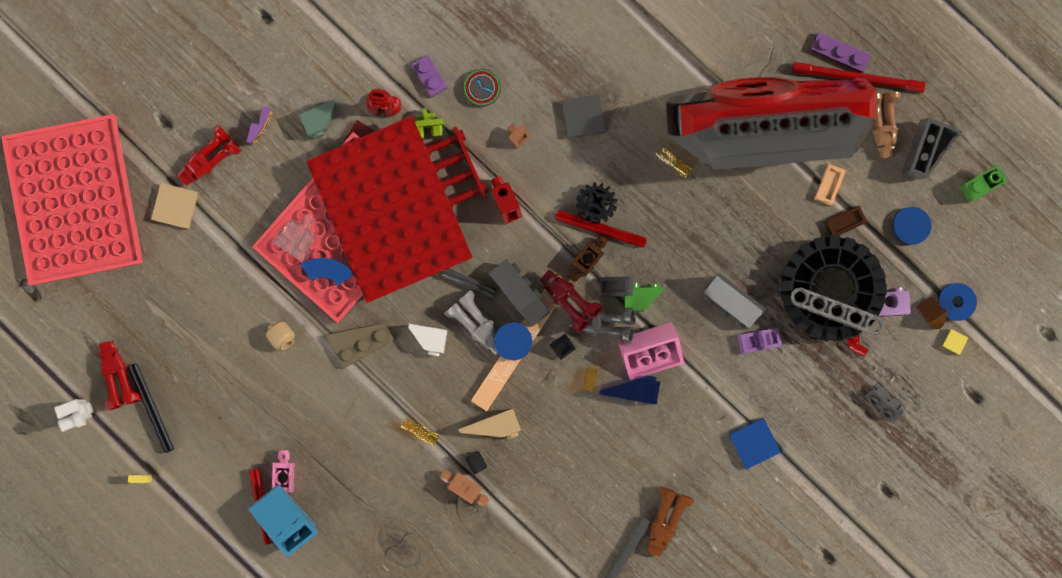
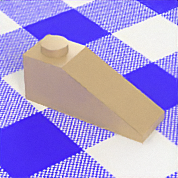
M513 409L459 429L460 433L495 437L507 436L508 439L519 436L518 431H521Z

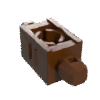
M601 235L594 241L595 244L589 241L571 263L575 269L570 271L568 278L576 282L581 277V273L587 276L604 255V252L600 249L606 246L608 240ZM592 251L595 253L592 255L593 262L584 265L589 267L587 270L581 265L583 264L582 257L585 254H591Z

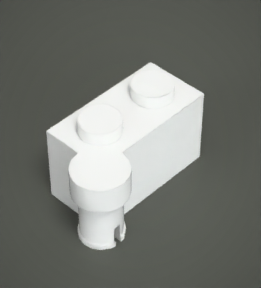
M76 399L54 408L62 432L76 426L78 428L86 425V420L93 418L91 415L93 413L92 406L86 400Z

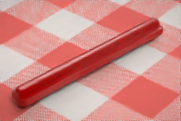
M558 210L555 219L641 248H644L647 242L645 237L602 223L597 224L596 221H593L591 224L590 219L583 220V217L562 210Z

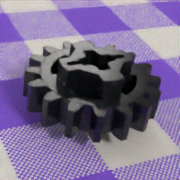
M593 182L592 187L587 184L585 186L586 191L581 189L580 195H577L576 198L579 201L576 203V208H581L578 214H584L583 220L589 218L591 224L594 220L597 221V224H600L601 219L607 222L608 216L612 218L614 215L612 211L617 209V206L614 204H617L618 200L613 198L615 192H609L610 186L606 189L603 188V183L597 186ZM588 196L589 201L584 205V199ZM607 202H609V208L606 211V207L604 205H606Z

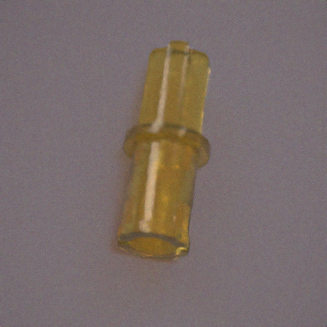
M664 147L660 148L656 154L659 159L670 166L669 169L672 168L684 179L692 170L679 160L680 157L676 158Z
M408 418L405 419L401 426L402 430L415 435L416 439L420 438L432 445H435L439 439V435L424 428V425L420 426L412 422Z

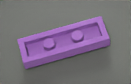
M820 32L817 34L810 50L860 73L864 72L871 57V54Z

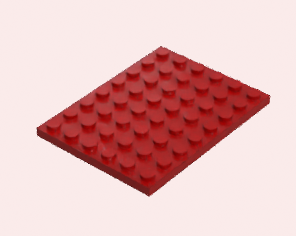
M413 116L306 161L366 303L473 258Z

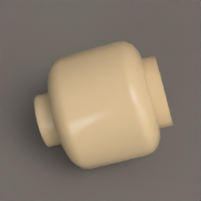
M273 322L268 327L266 337L275 349L286 350L293 345L295 334L286 322Z

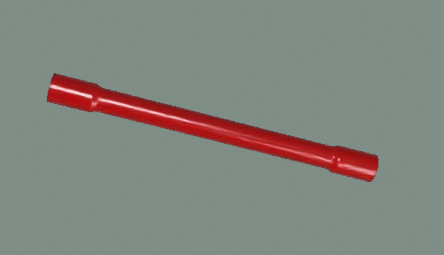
M793 62L792 73L815 75L841 80L865 78L874 85L900 88L913 92L924 93L926 85L924 81L813 66L800 62Z

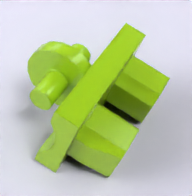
M423 108V114H416L417 120L424 119L422 121H415L422 139H424L423 129H431L432 138L442 137L443 118L428 120L435 118V112L428 113L427 108Z

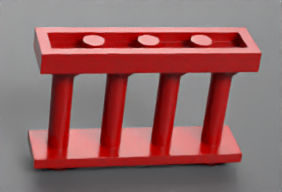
M457 126L453 127L455 135L429 146L425 145L429 155L455 142H459L463 152L440 162H433L437 173L438 170L466 159L468 162L469 170L446 180H440L444 190H446V187L474 176L478 187L452 198L448 197L452 208L454 207L453 205L478 194H481L483 199H486V193L489 192L485 182H480L463 142L466 140L462 130L458 131Z

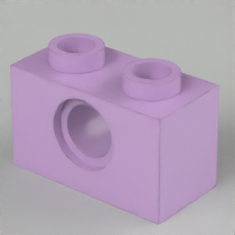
M892 288V292H887L886 297L892 299L893 305L892 307H887L884 303L878 317L911 314L909 291H903V288Z

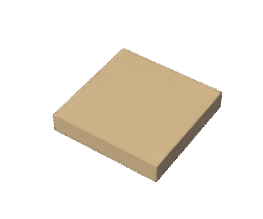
M161 183L151 220L190 229L199 192Z

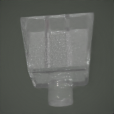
M307 213L301 222L291 219L272 240V243L301 262H306L317 237V233L310 229L316 219Z

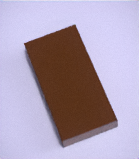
M859 205L824 221L830 235L840 236L867 223V220Z

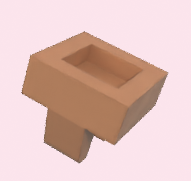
M512 123L507 128L511 134L508 138L517 149L531 137L524 125L517 128Z

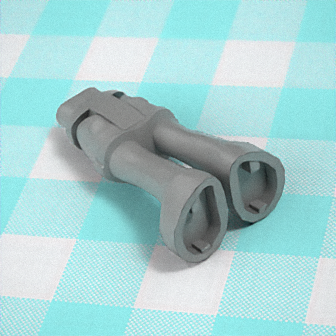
M470 290L458 302L479 323L478 326L471 321L457 302L444 315L447 318H456L470 332L473 340H477L487 350L490 349L496 355L497 351L493 341L497 330L494 327L493 321L488 320L477 308L473 301L475 295Z

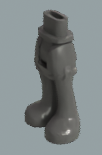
M633 307L626 308L623 313L600 312L592 319H589L583 312H579L589 320V324L583 332L590 333L592 336H597L598 334L621 337L623 343H632L635 333L634 327L602 325V322L635 325L636 315ZM569 316L568 326L573 329L572 320Z

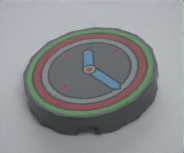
M477 69L469 73L465 78L463 91L468 102L474 106L486 107L496 102L500 95L501 86L496 74L490 70Z

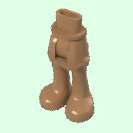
M901 92L876 93L877 120L874 123V130L872 132L877 145L876 149L880 153V159L895 158L894 149H897L895 145L899 131L895 123L894 104L901 99ZM881 102H883L886 125L882 123Z

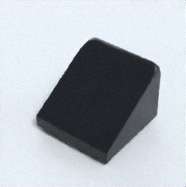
M479 451L466 457L473 474H477L487 468Z

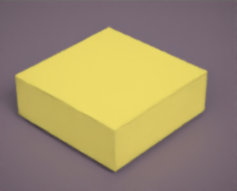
M950 329L942 347L960 355L968 337Z
M128 475V482L150 483L152 482V475Z

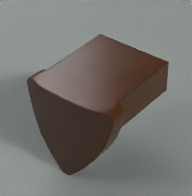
M933 297L916 306L917 311L930 327L934 329H941L943 327L948 311L945 308L943 309Z

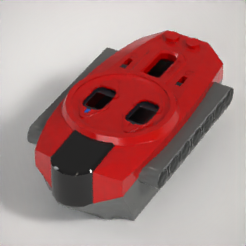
M750 77L724 81L714 85L710 90L669 98L666 101L667 135L696 156L703 166L711 165L714 170L852 158L877 120L876 88L865 78H856L854 80L794 81L778 77Z

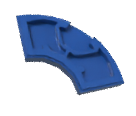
M315 258L300 264L311 281L317 278H329L339 286L354 276V273L346 265L330 258Z

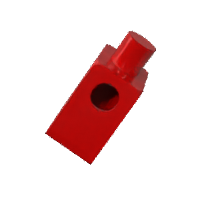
M501 176L492 179L491 182L494 188L491 189V192L505 225L522 218L520 206L509 182L504 183Z

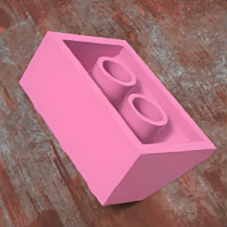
M672 322L635 333L631 344L623 343L621 338L617 339L630 381L684 364L679 337Z

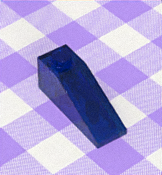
M645 375V379L640 378L600 390L599 395L656 405L660 381H656L657 377Z

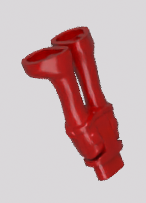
M382 89L371 90L366 99V106L376 116L380 115L383 109V114L386 118L393 117L400 112L402 107L398 97L391 96L390 93Z
M219 124L214 127L215 136L198 152L192 153V157L182 167L183 170L177 174L186 186L192 181L196 182L197 179L210 174L212 169L231 154L238 155L242 152L234 140H228L231 137ZM227 141L225 146L220 151H218L209 160L206 159V157L210 153H212L216 148H218L221 144Z
M114 341L99 344L100 372L104 377L108 393V399L105 403L106 411L121 408L123 404L130 405L140 402L142 400L140 394L133 392L129 385L126 363L123 362L118 348H115ZM113 375H117L122 400L118 395Z

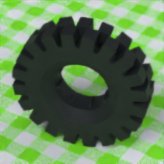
M830 235V237L824 238L822 236L815 238L812 242L805 243L789 258L782 273L780 286L781 301L791 322L797 328H800L803 333L810 337H816L818 340L836 342L853 338L863 332L799 308L792 303L791 295L795 289L803 288L812 292V286H815V283H813L815 277L819 273L823 274V270L829 268H836V271L838 269L843 270L849 275L848 279L851 278L854 283V291H851L854 295L846 305L879 316L887 294L886 276L876 255H873L864 244H859L855 242L856 240L849 237L841 238L838 235ZM797 293L794 299L801 303L805 301L806 297L803 293ZM817 300L813 302L815 309L819 310L824 307ZM841 308L831 310L832 314L837 317L843 313ZM854 313L850 316V320L857 324L861 321V317L859 314ZM875 320L869 322V327L874 323Z

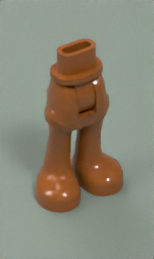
M663 486L659 488L662 501L658 514L650 525V540L647 541L649 545L646 550L648 553L661 557L663 550L667 549L666 546L672 537L676 535V527L682 512L694 502L693 498L678 493L668 523H665L664 521L677 493Z

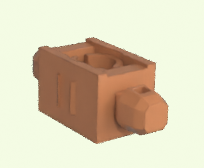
M448 470L443 471L440 477L444 482L450 483L447 489L470 504L476 500L477 504L486 506L489 498L485 494L481 495L479 493L482 487L459 472L454 477L452 472Z

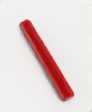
M259 469L249 471L255 502L265 495ZM261 527L264 544H273L274 542Z

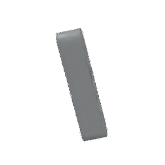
M797 288L792 292L791 301L799 308L871 335H876L883 329V321L878 316L803 288ZM797 293H803L806 299L799 303L794 299V296ZM821 300L824 303V307L819 310L815 309L813 302ZM833 307H840L843 312L842 315L834 316L831 312ZM854 313L859 314L861 317V321L857 324L850 320V316ZM870 321H877L880 325L879 329L876 331L869 328Z

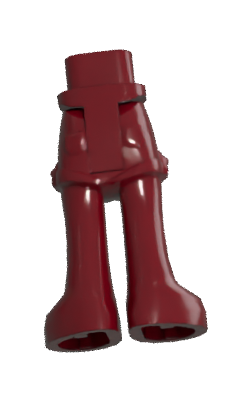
M548 270L540 278V281L544 284L543 288L548 291L553 302L563 308L570 316L573 329L577 333L583 331L588 326L589 320L567 301L569 297L589 319L596 317L602 311L603 307L599 303L586 301L574 289V285L561 278L559 274H554L551 270Z

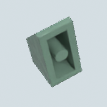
M334 99L299 115L310 139L313 137L318 139L325 135L324 132L328 131L337 108Z

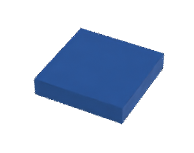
M764 418L729 434L746 470L781 453Z

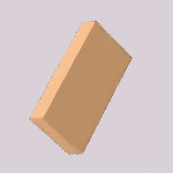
M828 163L814 199L832 206L846 170Z

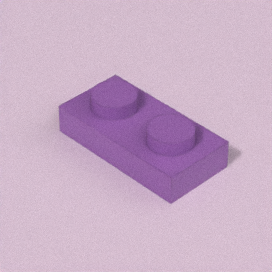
M428 55L412 64L431 98L447 89L446 84Z

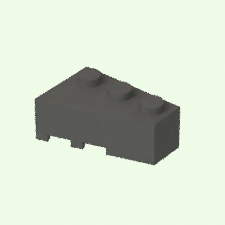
M929 117L921 119L901 173L918 180L927 178L963 131Z
M506 259L492 270L489 275L533 327L550 312L540 301L542 296L536 288L532 290L529 287L532 283L527 277L519 275L521 272L519 267L515 263L510 264Z

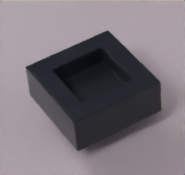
M563 334L550 344L560 360L576 349L566 334Z

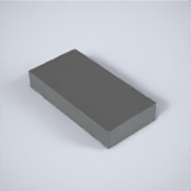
M600 277L599 296H633V277Z

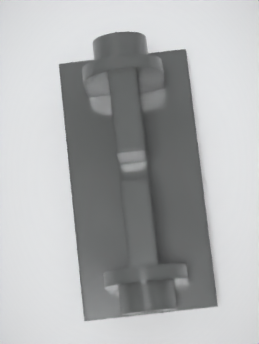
M875 384L871 391L864 396L891 422L900 418L904 412L903 406L893 397L889 401L886 400L890 394L881 385Z

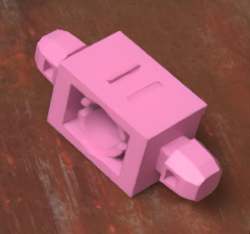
M280 450L278 453V460L280 462L273 463L272 489L278 484L283 485L279 480V474L283 470L278 471V468H289V471L284 470L288 475V480L284 485L289 484V487L282 488L286 492L292 493L294 492L295 463H288V460H290L288 450Z

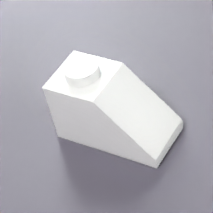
M409 324L408 328L422 348L428 351V355L439 356L440 353L444 354L447 330Z

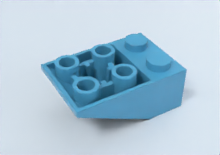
M279 484L248 508L271 540L287 557L318 534L315 522Z

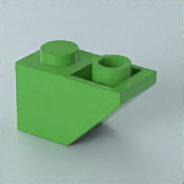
M999 165L959 187L970 203L1006 183L1007 179Z
M633 284V296H624V310L628 307H633L635 312L645 311L664 291L663 287H659V284H647V287Z

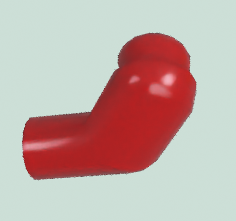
M860 335L848 338L849 349L865 357L869 349L860 345Z

